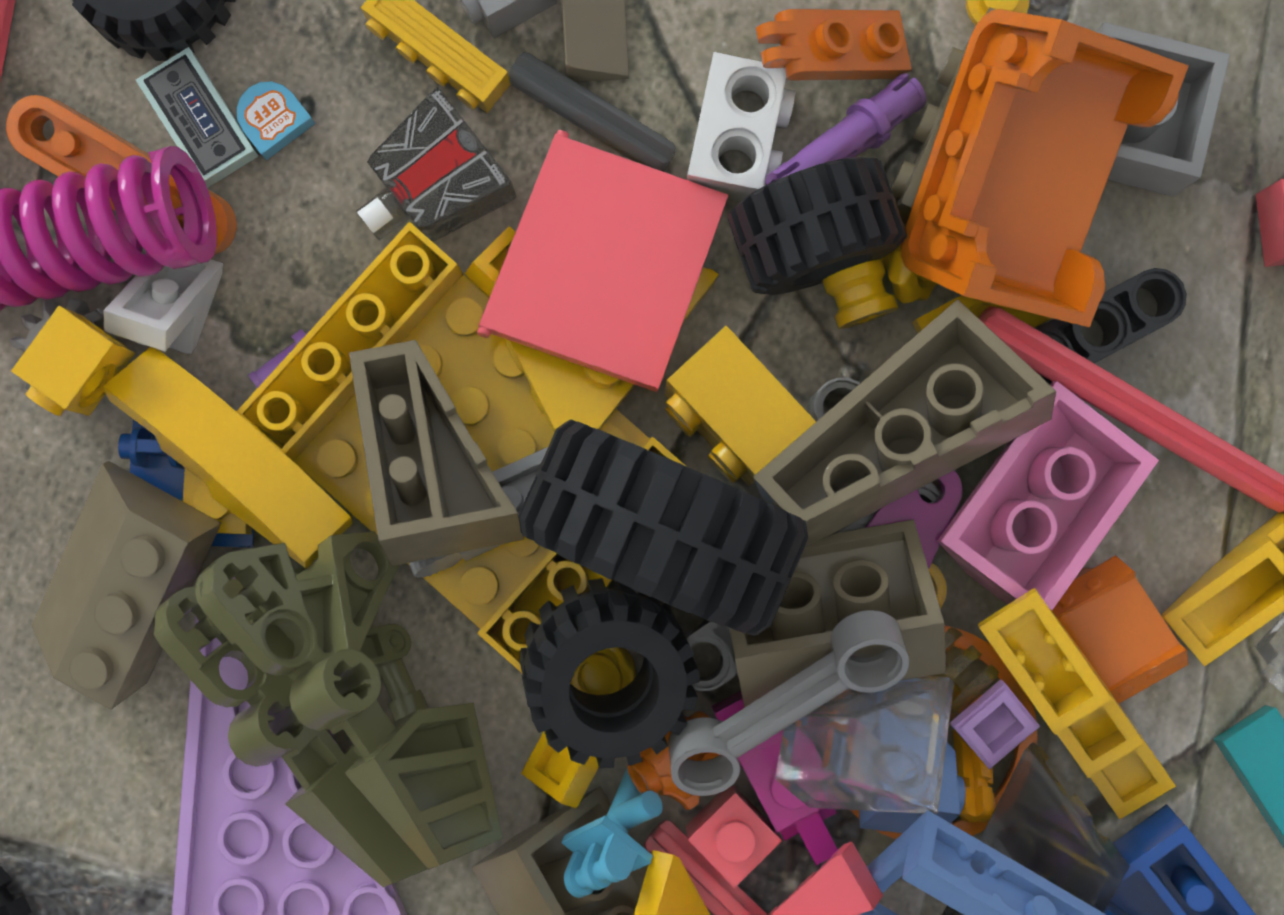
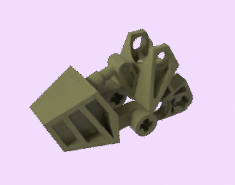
M375 531L329 536L318 545V559L307 569L304 567L293 569L285 543L229 552L216 559L203 570L197 578L196 586L187 587L174 593L155 611L154 636L166 653L204 696L214 704L226 708L239 706L245 701L250 704V707L237 714L230 723L228 739L230 748L235 756L245 764L255 767L268 765L282 757L302 786L285 805L382 887L394 884L427 869H432L503 839L474 703L429 708L421 689L415 690L402 660L411 649L412 642L407 630L398 624H387L370 628L400 566H391ZM361 548L368 551L374 557L378 566V575L375 580L364 579L355 572L350 560L353 549ZM191 611L196 615L199 622L186 633L181 629L178 622ZM217 638L222 645L204 656L200 650ZM223 657L235 658L244 665L248 674V682L245 689H233L224 683L219 672L220 661ZM380 675L392 701L388 706L395 720L394 723H392L376 701L381 689ZM344 729L353 744L341 750L327 730L335 734Z

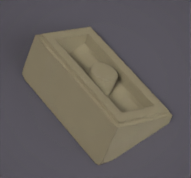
M562 0L566 76L575 82L629 79L625 0Z

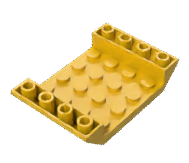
M410 221L237 410L241 416L257 428L370 531H375L376 534V521L349 352L416 340L456 407V411L466 429L485 456L492 472L548 447L554 435V431L545 413L541 414L531 394L530 383L524 372L518 369L506 345L507 339L491 333L489 338H483L477 334L480 320L490 297L463 274L453 259ZM617 409L600 429L617 438L686 466L653 436L651 438L647 437ZM525 536L524 540L505 543L467 561L462 558L456 565L441 570L437 574L424 577L431 586L480 629L477 632L480 637L521 673L520 651L521 648H527L524 634L530 622L541 625L539 609L548 600L555 606L563 603L561 591L572 585L575 586L577 594L589 591L588 580L602 578L606 587L612 581L536 544L535 541Z

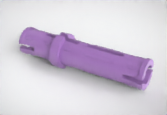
M904 73L897 76L875 96L869 99H859L847 109V116L842 121L800 150L789 161L771 171L766 176V185L818 164L857 157L868 148H879L890 139V131L925 106L926 93L922 85L914 77L908 82L909 74Z

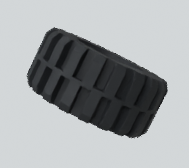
M572 419L555 430L518 515L522 535L535 541L536 544L649 597L656 598L713 623L753 636H757L772 625L809 539L807 524L802 518L678 462Z

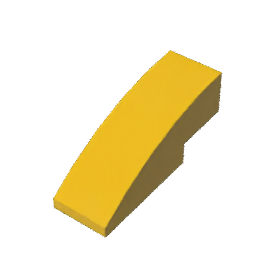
M1278 512L1244 539L1162 613L1164 620L1204 667L1284 612V512Z

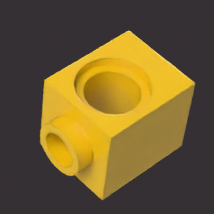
M59 305L12 368L11 372L31 385L25 395L50 413L61 416L65 410L90 416L106 394L102 386L127 366L135 352L84 316Z

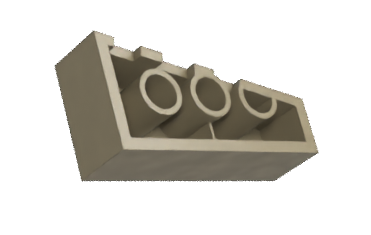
M957 299L753 476V479L763 501L806 521L809 537L806 547L1050 421L1053 414L1056 390Z

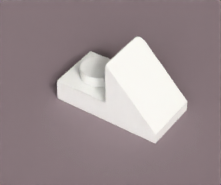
M210 259L206 263L179 269L165 266L156 275L145 277L136 275L105 308L104 331L164 352L171 348L191 354L197 346L221 279L223 263Z

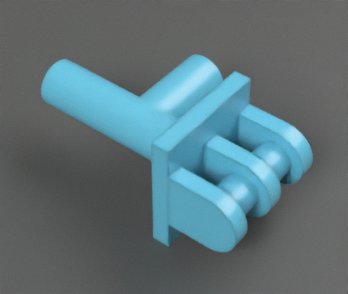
M627 768L607 815L565 834L561 843L573 852L564 873V884L568 892L574 897L582 898L591 894L594 890L608 887L612 882L622 881L628 878L632 871L651 863L653 855L630 837L628 831L659 816L663 810L662 800L656 792L651 790L641 794L633 784Z

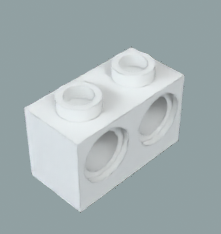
M713 52L687 174L688 181L728 194L729 200L741 202L748 195L766 185V176L781 166L783 156L782 151L772 149L776 127L788 129L796 91L784 89L786 82L785 68H764L760 61ZM741 91H752L762 98L765 106L756 112H745L734 104L732 97ZM739 150L750 158L752 168L744 173H731L723 168L719 157L726 151Z

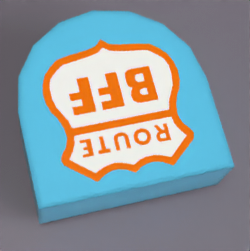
M272 81L259 82L249 87L242 94L237 105V121L242 131L266 161L316 124L290 90L284 85Z

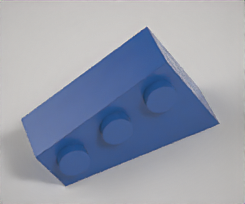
M1167 804L1075 869L1070 893L1106 915H1256L1187 826Z

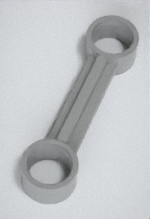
M867 610L851 614L841 620L834 628L831 635L833 651L725 721L714 718L688 720V724L680 735L672 732L668 741L671 776L674 784L682 791L697 796H708L723 792L731 787L739 777L740 756L850 688L858 692L873 693L896 685L903 679L909 668V656L898 622L892 616L881 611ZM869 645L889 646L884 652L870 658L851 657L855 651ZM705 752L720 754L713 759L705 761L687 759L695 754Z

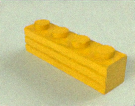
M366 0L360 7L367 20L365 26L381 40L388 36L398 44L395 49L411 63L419 60L428 67L426 73L436 83L443 87L448 83L459 92L456 96L470 109L475 110L478 106L488 113L511 85L508 72L415 0Z

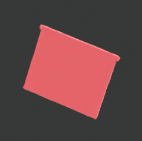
M558 130L554 135L480 320L477 334L483 338H489L491 333L658 393L729 195L569 139V134L566 131Z

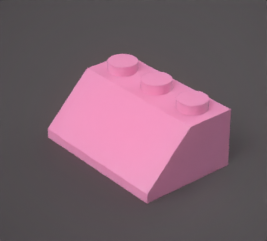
M1053 381L1050 384L1056 390L1052 419L1007 443L937 540L967 575L1007 605L1031 589L1036 588L1050 609L1053 610L1159 461L1058 381Z

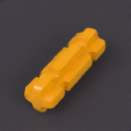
M971 693L954 696L951 701L952 720L982 695ZM953 730L957 775L961 776L965 783V802L960 817L963 821L967 822L990 821L996 815L993 788L989 787L993 785L992 768L989 769L960 735Z

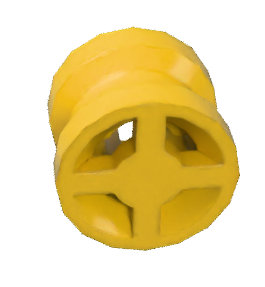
M882 260L868 261L846 268L828 276L822 281L826 294L835 298L838 311L834 318L838 329L861 325L888 315L898 309L895 296L886 292L882 281L886 273Z

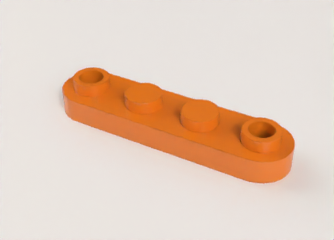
M40 95L26 96L17 101L8 113L6 132L14 149L58 177L62 173L70 171L80 173L86 178L87 172L94 165L100 163L112 165L119 170V165L122 161L132 155L144 157L151 163L148 153L59 100ZM48 120H51L54 124V134L49 140H46L43 135V126ZM170 174V197L173 209L182 207L178 188ZM208 190L217 226V246L214 253L216 255L226 250L234 240L237 220L230 204L219 195ZM110 198V202H111L112 209L115 210L114 205H113V203H112V201H111V198ZM176 215L181 228L184 229V215Z

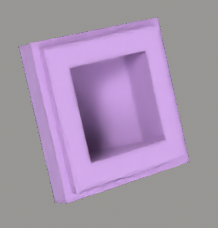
M1001 679L950 722L952 728L989 769L1040 727Z

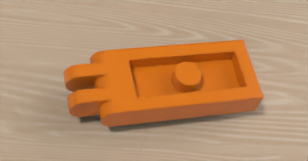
M788 9L777 13L774 16L775 21L766 22L756 27L759 43L780 44V46L771 47L761 52L763 67L785 68L786 78L790 81L895 79L900 74L908 73L912 70L900 10Z

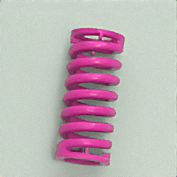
M168 146L148 152L151 163L144 157L132 155L122 161L119 165V170L112 165L100 163L94 165L87 172L86 178L80 173L69 171L62 173L54 181V185L46 180H33L24 186L22 192L14 188H1L0 311L7 306L20 307L31 305L38 298L44 300L60 298L70 290L75 292L93 290L102 282L108 285L127 281L133 274L139 277L156 275L165 266L179 269L209 262L214 256L217 246L215 213L205 181L189 155L179 147ZM170 174L175 181L182 202V207L173 209L170 197ZM110 198H111V201H112V203H113V205H114V208H115V211H116V214H117L118 223H117V221H116V218H115L114 213H113V210H112ZM77 203L83 213L85 223L87 226L88 236L86 235L82 223L80 221L77 210ZM44 208L52 221L56 233L58 249L54 244L49 233V230L47 228L44 216ZM12 215L22 230L26 244L27 259L15 237ZM176 215H184V229L181 228ZM142 248L146 250L145 255L142 254Z

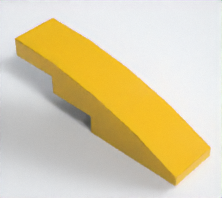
M149 347L102 386L111 403L155 435L162 451L207 484L213 499L271 543H285L289 556L307 569L318 558V545L331 535L343 534L353 524L351 516L296 463L201 381L159 349Z
M1036 588L1031 589L978 623L979 629L1054 735H1058L1087 778H1091L1119 819L1124 818L1176 787L1166 769Z

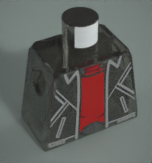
M437 87L427 95L370 155L367 163L385 189L358 208L356 212L379 241L410 219L417 229L434 242L508 204L517 196L512 181L443 92Z

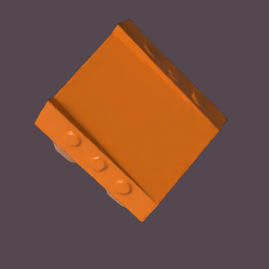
M1116 555L1095 568H1082L1052 610L1118 703L1127 700L1189 665L1187 649L1178 642L1136 579L1135 571Z

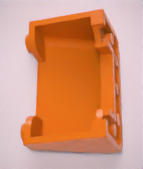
M1003 9L991 10L981 18L969 39L905 227L907 238L901 243V257L904 266L911 272L962 296L1090 328L1099 302L1105 292L1104 270L1100 261L1091 255L1081 252L1127 126L1147 128L1161 122L1172 111L1178 100L1179 91L1189 65L1062 19Z

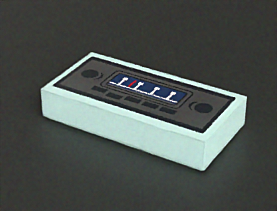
M189 47L136 79L139 87L177 147L185 151L196 164L207 188L259 156L198 58Z

